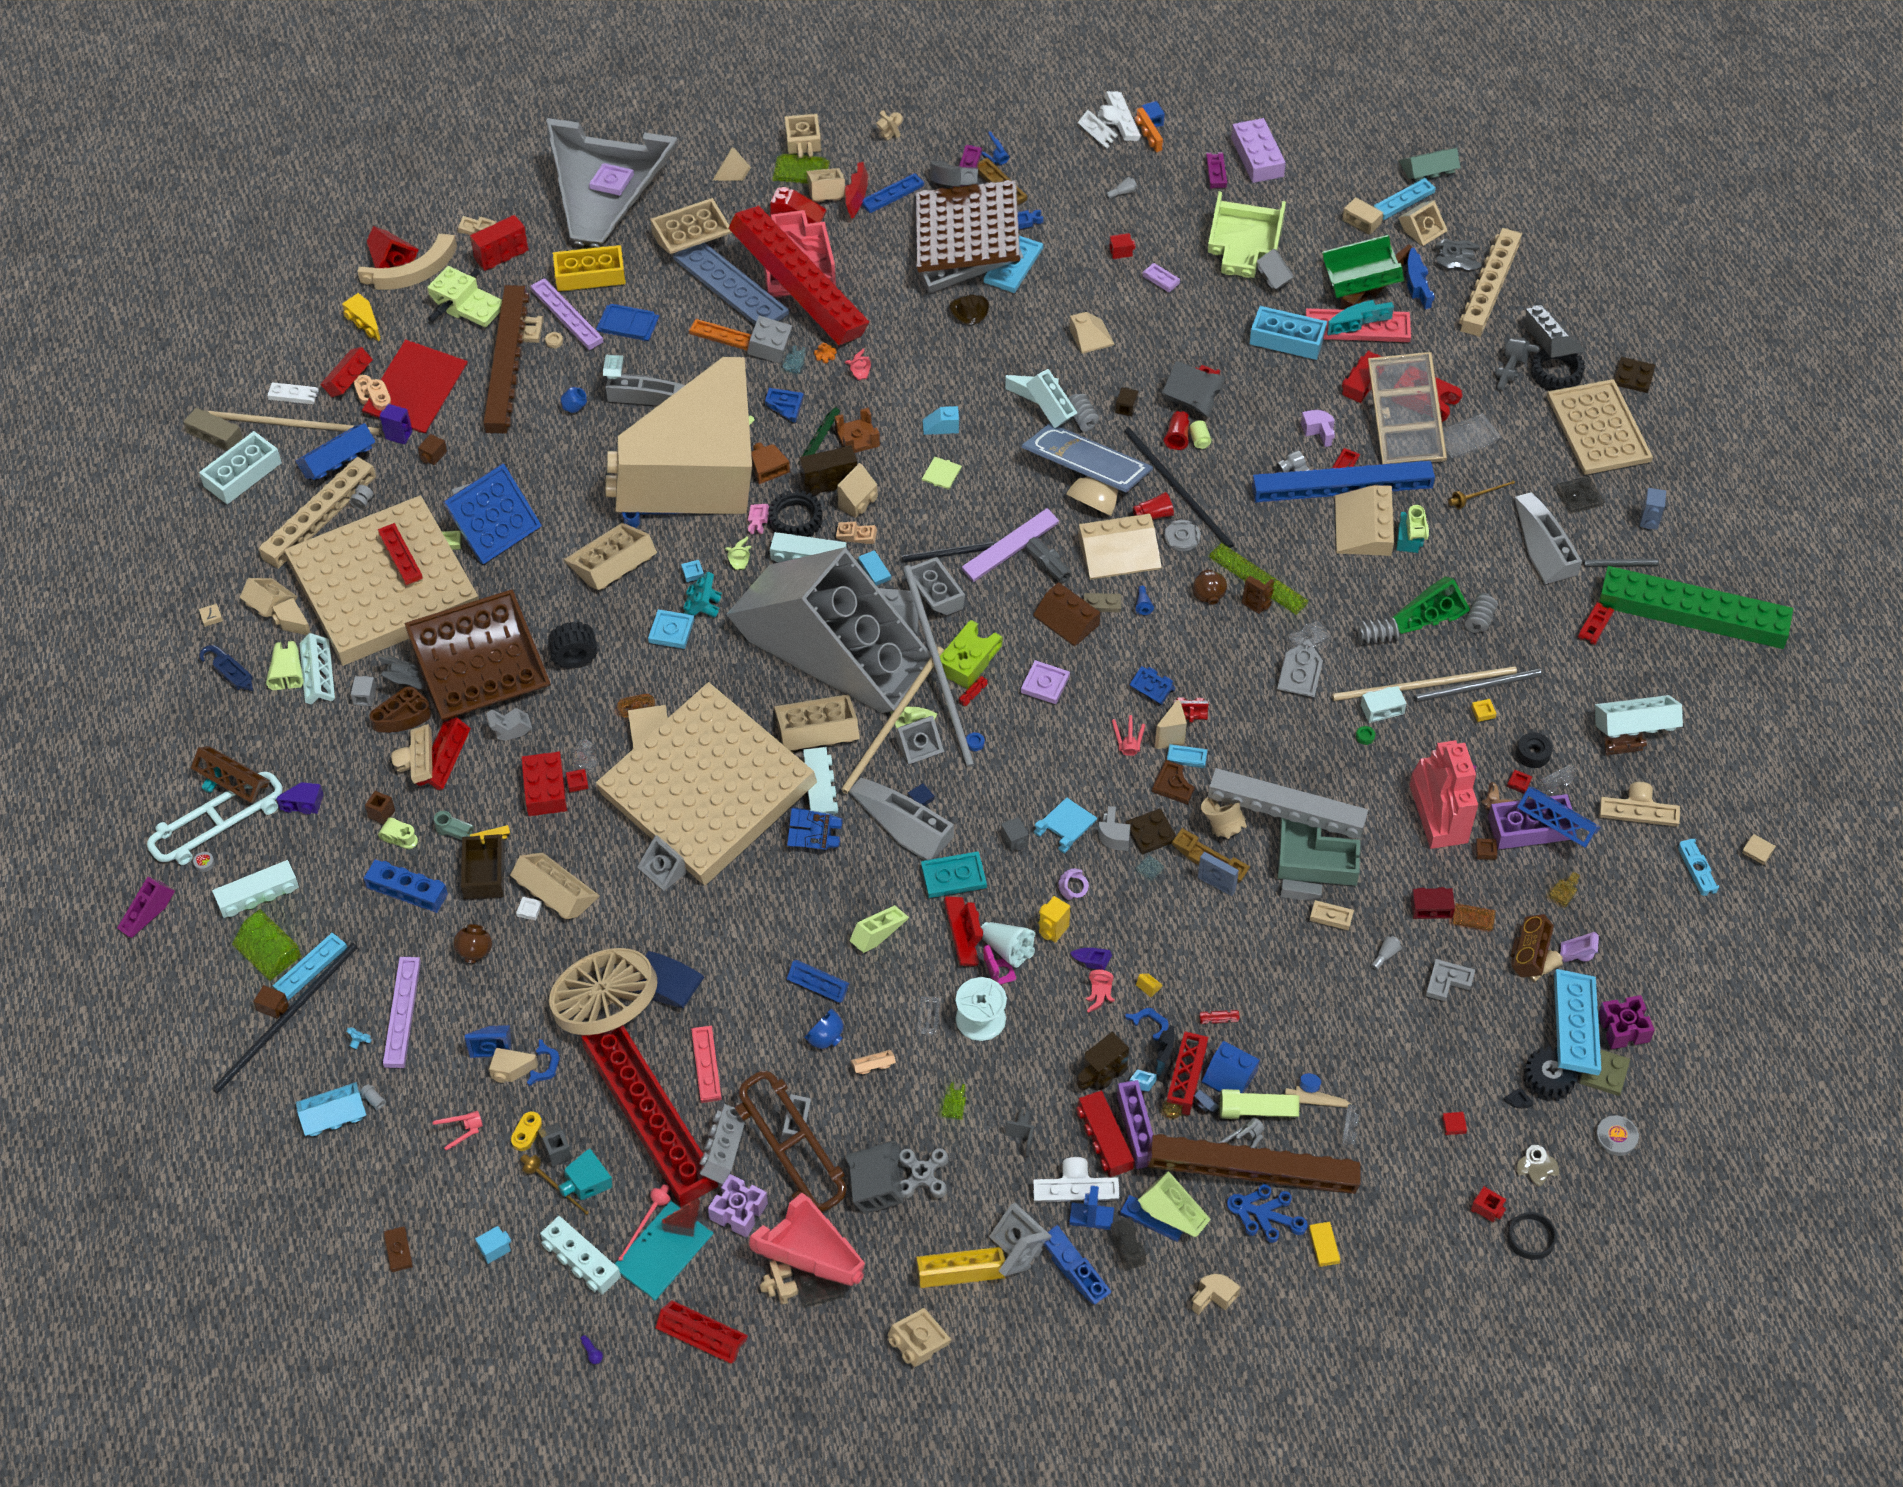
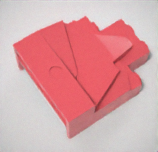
M805 210L771 215V219L836 286L835 263L825 222L808 224ZM763 266L767 293L772 297L791 295Z
M1456 740L1437 743L1436 750L1431 752L1430 757L1419 760L1410 780L1409 786L1430 849L1468 843L1478 808V802L1473 790L1476 773L1466 744H1457Z

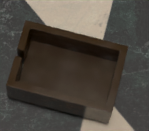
M852 445L799 457L801 482L806 495L808 493L817 495L821 492L837 489V485L858 465Z
M502 834L484 835L486 845L484 850L480 836L462 837L461 889L464 899L504 897L505 846Z

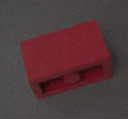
M1420 887L1412 890L1410 900L1413 919L1453 918L1455 911L1453 888L1439 887L1426 889Z

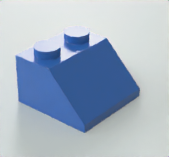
M1223 1041L1214 1054L1202 1083L1218 1092H1221V1089H1233L1244 1093L1258 1072L1260 1060Z

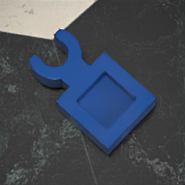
M1028 210L1018 212L1019 229L1033 227V223H1043L1041 210H1035L1033 213H1029Z

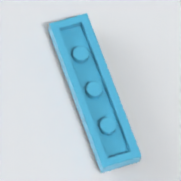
M1424 178L1374 205V208L1383 212L1382 219L1385 220L1435 193L1436 187Z
M331 933L273 985V989L285 993L289 1001L347 948L346 943Z

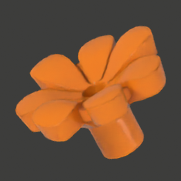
M822 343L818 346V350L814 351L815 359L817 361L823 359V363H828V358L834 360V354L837 353L836 349L827 343Z

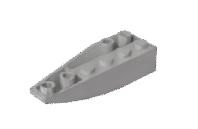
M1020 250V259H1023V255ZM1012 262L920 272V275L929 294Z
M621 374V377L617 379H607L608 402L659 406L685 385L651 376Z
M1532 492L1516 496L1514 500L1528 555L1544 584L1577 576L1582 560L1554 516Z
M860 778L849 791L898 844L924 860L935 859L954 838V824L893 789Z

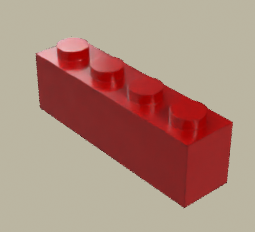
M1102 1090L1079 1098L1078 1107H1076L1077 1115L1080 1119L1083 1118L1085 1122L1084 1129L1087 1136L1092 1137V1147L1095 1154L1099 1153L1101 1157L1100 1164L1104 1172L1107 1171L1110 1178L1133 1170L1134 1159Z

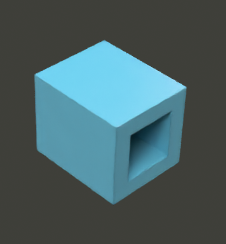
M499 1226L475 1238L477 1246L488 1264L511 1251L509 1247L511 1239L506 1231L502 1232Z

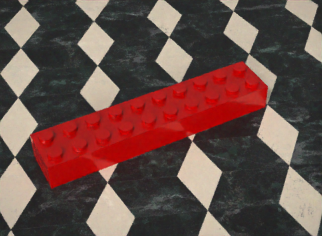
M759 205L735 213L728 229L838 345L863 335L869 324L867 318Z
M622 1025L599 1034L581 1035L585 1051L680 1206L682 1207L717 1188V1181L700 1174L702 1165L699 1163L703 1155L702 1151L625 1027Z

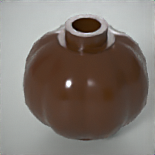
M1204 570L1194 580L1193 594L1198 600L1208 602L1209 605H1215L1226 593V579L1223 575L1213 570Z
M468 924L466 928L461 929L455 935L453 946L456 952L465 958V962L476 963L477 959L485 957L490 952L492 939L489 933L483 930V926Z

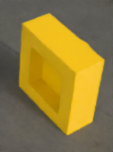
M1490 699L1472 702L1471 708L1477 722L1496 718L1497 713Z

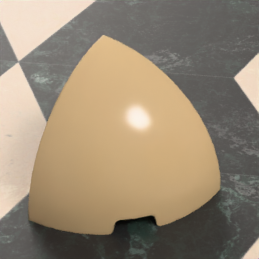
M1087 476L1079 478L1074 482L1067 495L1111 516L1116 504L1117 488Z

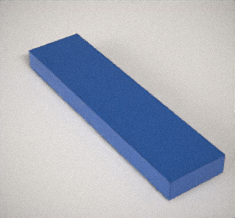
M914 173L864 198L861 205L869 213H872L924 187V182Z

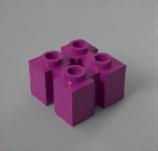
M1641 995L1625 998L1624 1003L1620 1004L1618 999L1602 1002L1598 1017L1602 1027L1608 1028L1606 1038L1611 1049L1627 1047L1629 1041H1633L1634 1045L1651 1041L1655 1029L1650 1016L1644 1017L1646 1006Z

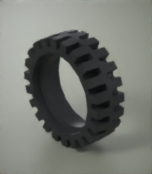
M1542 348L1534 356L1531 367L1533 380L1536 379L1535 382L1537 384L1540 383V387L1544 388L1546 386L1548 391L1551 388L1554 391L1575 387L1582 381L1585 362L1578 353L1551 358ZM1550 359H1559L1572 365L1575 373L1568 377H1554L1546 373L1542 369L1541 364Z
M790 490L787 491L786 495L783 492L780 494V497L776 496L775 501L772 500L771 506H769V523L773 532L805 537L809 535L812 537L814 532L817 533L819 528H821L823 520L822 506L820 501L815 496L813 497L811 493L806 495V491H802L800 494L799 490H795L794 493ZM791 505L805 506L813 512V518L809 522L798 526L784 524L778 519V515L782 509Z

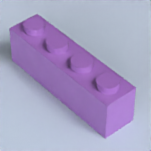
M1139 1081L1119 1083L1117 1098L1136 1169L1144 1168L1148 1164V1144L1153 1132Z

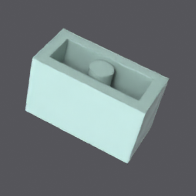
M1398 686L1368 692L1362 695L1361 707L1369 723L1403 715L1407 704Z

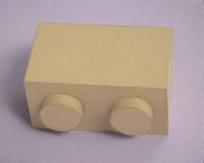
M1355 197L1344 208L1342 220L1371 235L1381 225L1383 212Z

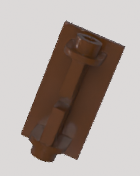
M1639 732L1638 735L1620 734V737L1616 738L1604 737L1606 756L1643 751V747L1647 746L1646 739L1642 738V732Z

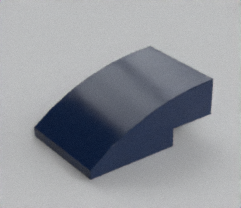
M648 951L645 957L657 975V988L652 1000L684 1008L704 979V976L679 961ZM644 978V979L639 980V981H637V982L646 981V979Z

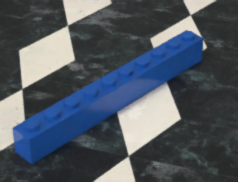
M1431 461L1253 475L1252 490L1255 502L1330 497L1373 485L1392 486V491L1433 488L1435 475Z

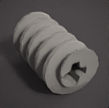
M1086 394L1071 395L1068 399L1077 411V414L1073 416L1083 432L1091 430L1098 423L1100 417L1096 414L1097 412Z
M1478 593L1465 621L1466 629L1473 633L1487 631L1491 619H1493V614L1498 607L1497 601L1486 593Z
M1383 618L1381 622L1378 619H1375L1374 622L1368 620L1366 623L1364 621L1359 622L1358 638L1361 645L1363 639L1366 640L1367 644L1370 643L1371 638L1374 643H1377L1379 637L1381 642H1384L1385 637L1391 642L1392 636L1395 637L1396 641L1399 640V629L1394 618H1389L1388 621Z

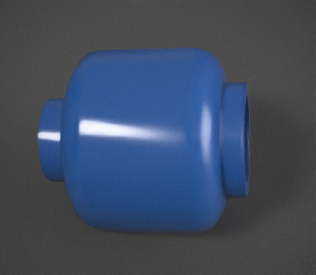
M579 387L569 388L560 398L562 408L567 412L577 413L587 403L585 391Z

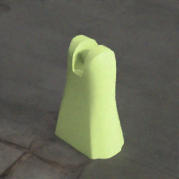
M288 641V649H283L281 642L276 643L274 646L266 685L271 690L285 689V679L288 689L300 688L303 685L304 680L299 651L294 641Z

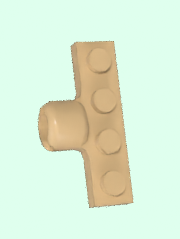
M429 724L411 730L410 747H403L391 753L392 763L397 767L396 770L398 772L411 769L413 783L432 778V729Z
M1634 782L1629 787L1628 799L1601 797L1599 818L1678 827L1680 806L1653 802V787L1646 782Z

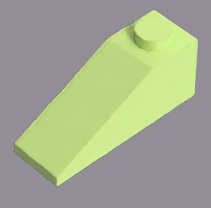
M894 905L857 922L850 942L863 953L877 947L907 921L909 917Z

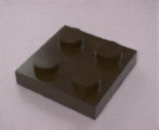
M1621 356L1615 382L1618 387L1648 393L1656 365Z
M1161 808L1125 821V824H1130V834L1142 855L1172 844L1176 837Z

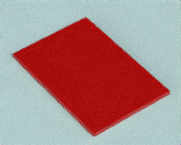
M405 339L382 376L381 381L384 382L390 395L391 405L408 410L412 430L426 434L468 361ZM369 397L362 412L380 418L382 410H377Z

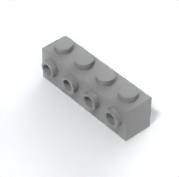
M724 1104L720 1111L716 1110L712 1122H715V1124H712L708 1132L710 1138H708L704 1146L706 1153L704 1152L699 1163L702 1165L701 1175L721 1184L725 1182L732 1170L745 1124L737 1110L727 1104Z

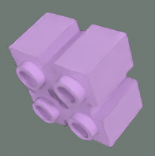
M729 1174L721 1187L722 1196L716 1195L708 1207L709 1218L724 1227L726 1223L731 1224L732 1231L747 1238L755 1225L754 1215L760 1217L768 1204L767 1192L753 1185L748 1189L745 1187V1181Z

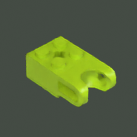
M970 620L939 656L946 678L966 689L975 682L989 665L991 659L1000 650L1003 642V636L997 633H993L988 638L978 637V623Z

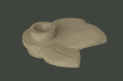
M1532 1145L1526 1150L1525 1156L1518 1161L1517 1173L1518 1175L1529 1174L1532 1182L1540 1187L1546 1181L1548 1175H1559V1166L1553 1157L1547 1155L1542 1146ZM1533 1152H1538L1540 1158H1535Z

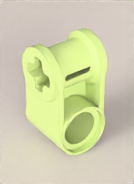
M1413 505L1409 508L1406 520L1408 540L1413 538L1428 540L1429 528L1425 510L1422 506Z
M388 818L378 833L379 838L383 841L405 849H412L418 843V838L414 834V828L394 818Z

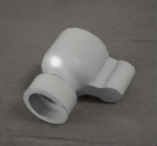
M1298 450L1289 454L1285 461L1281 460L1276 463V468L1281 473L1289 472V470H1310L1306 465L1304 456Z

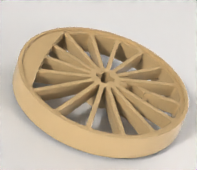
M613 948L590 954L567 968L554 983L549 996V1005L558 1026L573 1034L593 1035L613 1030L632 1020L649 1004L657 988V975L648 959L640 952L632 949ZM614 964H618V966L613 970ZM606 966V970L602 979L599 968ZM596 970L598 982L587 973ZM580 977H583V978H585L589 983H585V982H581V981H577V980H578ZM644 978L646 979V981L637 982V981L642 980V979H644ZM642 990V992H641L640 994H635V993H630V992H628V991ZM616 997L633 1002L626 1007ZM614 1003L621 1011L611 1016L608 1005ZM604 1006L606 1018L597 1020L599 1011ZM567 1009L565 1012L560 1014V1011ZM576 1013H578L573 1020H568L569 1018H571L572 1016H574ZM584 1018H589L588 1022H582Z

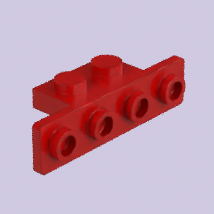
M946 896L944 903L959 964L961 966H978L979 960L975 947L983 937V929L980 927L979 913L976 911L975 903L967 902L965 905L963 897Z

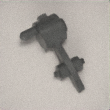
M1511 338L1504 350L1506 359L1509 361L1505 368L1499 367L1498 370H1495L1497 378H1500L1497 389L1503 390L1509 380L1515 381L1519 377L1517 370H1513L1516 362L1525 363L1530 352L1538 353L1541 348L1536 345H1530V342L1526 341L1525 338Z

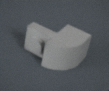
M517 708L505 716L493 709L486 713L488 725L496 732L497 739L506 741L521 737L532 730L528 714Z
M1108 806V814H1104L1103 822H1099V839L1110 849L1128 851L1130 824L1115 823L1116 807Z

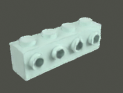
M560 1216L540 1233L543 1247L548 1252H555L557 1259L563 1265L568 1264L576 1277L579 1279L583 1277L587 1281V1286L593 1292L598 1291L603 1295L621 1277L619 1268Z

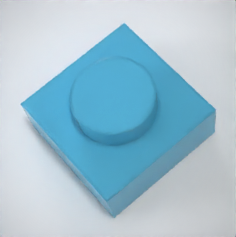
M699 560L681 564L686 582L697 580L700 576L704 575Z
M1137 1069L1130 1078V1081L1138 1080L1141 1091L1149 1092L1156 1082V1074Z

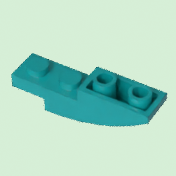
M1374 300L1353 305L1329 320L1327 334L1334 335L1361 330L1362 324L1392 319L1394 305L1392 302L1375 305Z

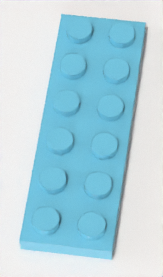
M1556 969L1554 973L1558 1068L1599 1075L1601 1072L1596 977Z

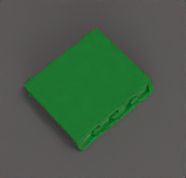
M1389 235L1322 252L1324 265L1336 298L1404 281L1402 266L1397 262L1390 244Z

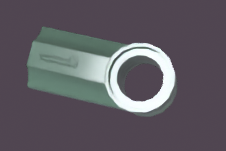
M439 811L434 816L435 829L439 835H450L462 840V837L470 836L473 833V825L451 817V814L447 811Z

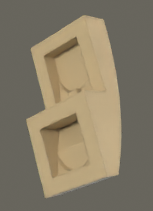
M463 216L458 232L472 235L495 224L496 221L483 217L475 220Z

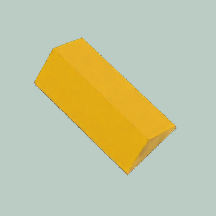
M1001 1247L916 1257L920 1288L1006 1278V1276L999 1272V1269L1006 1261Z

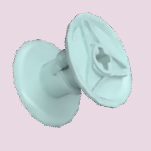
M973 978L963 983L957 991L956 1004L958 1010L955 1020L958 1029L964 1036L972 1040L985 1041L999 1035L1005 1027L1006 1015L1004 1009L1007 997L1005 990L998 982L990 978Z

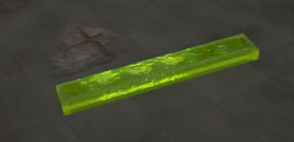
M1219 544L1210 553L1211 559L1244 581L1249 576L1260 580L1263 584H1266L1270 579L1274 580V592L1271 599L1297 615L1308 604L1306 598L1224 544Z

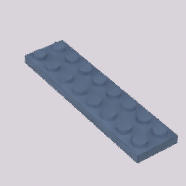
M705 242L673 254V259L754 325H756L759 316L780 321L789 314V309Z

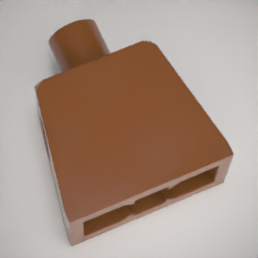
M759 442L753 446L754 451L751 452L752 466L759 484L790 473L789 460L775 445L771 444L764 447Z

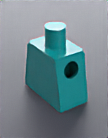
M589 1148L564 1169L566 1182L558 1186L559 1191L564 1197L575 1192L580 1200H585L612 1188V1177Z

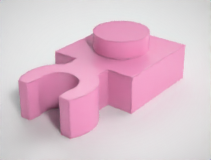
M768 504L751 505L748 517L750 523L748 531L751 534H754L755 529H757L759 534L763 533L762 523H767L769 516Z

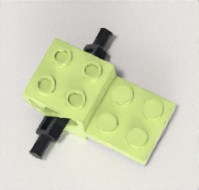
M447 266L427 287L429 295L438 304L433 313L428 317V320L433 323L446 311L458 319L462 316L483 327H487L501 312L502 299L477 288L476 277L480 274L478 269L475 268L467 275Z

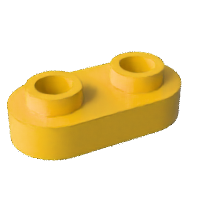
M527 1112L520 1119L511 1137L512 1145L516 1150L525 1151L532 1146L538 1135V1130L542 1127V1120L538 1113Z

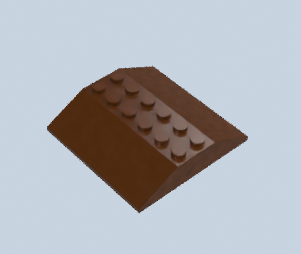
M513 589L404 623L420 672L442 721L551 686Z

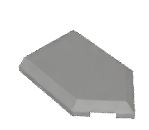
M1309 639L1286 652L1277 687L1278 690L1315 697L1323 660Z

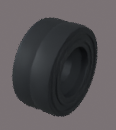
M1527 733L1518 742L1516 756L1527 767H1543L1551 758L1552 743L1548 737L1541 733ZM1535 747L1539 750V753H1532L1529 749Z

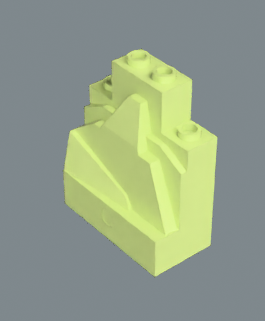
M1222 192L1218 193L1208 243V253L1223 255L1221 273L1255 278L1257 260L1272 249L1278 250L1284 221L1285 201H1282L1281 210L1225 202L1222 201Z

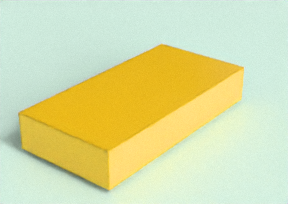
M1325 1222L1309 1225V1232L1318 1266L1340 1264V1257L1331 1223Z

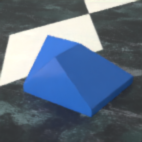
M510 1025L488 1026L465 1034L470 1058L493 1057L496 1048L511 1050Z

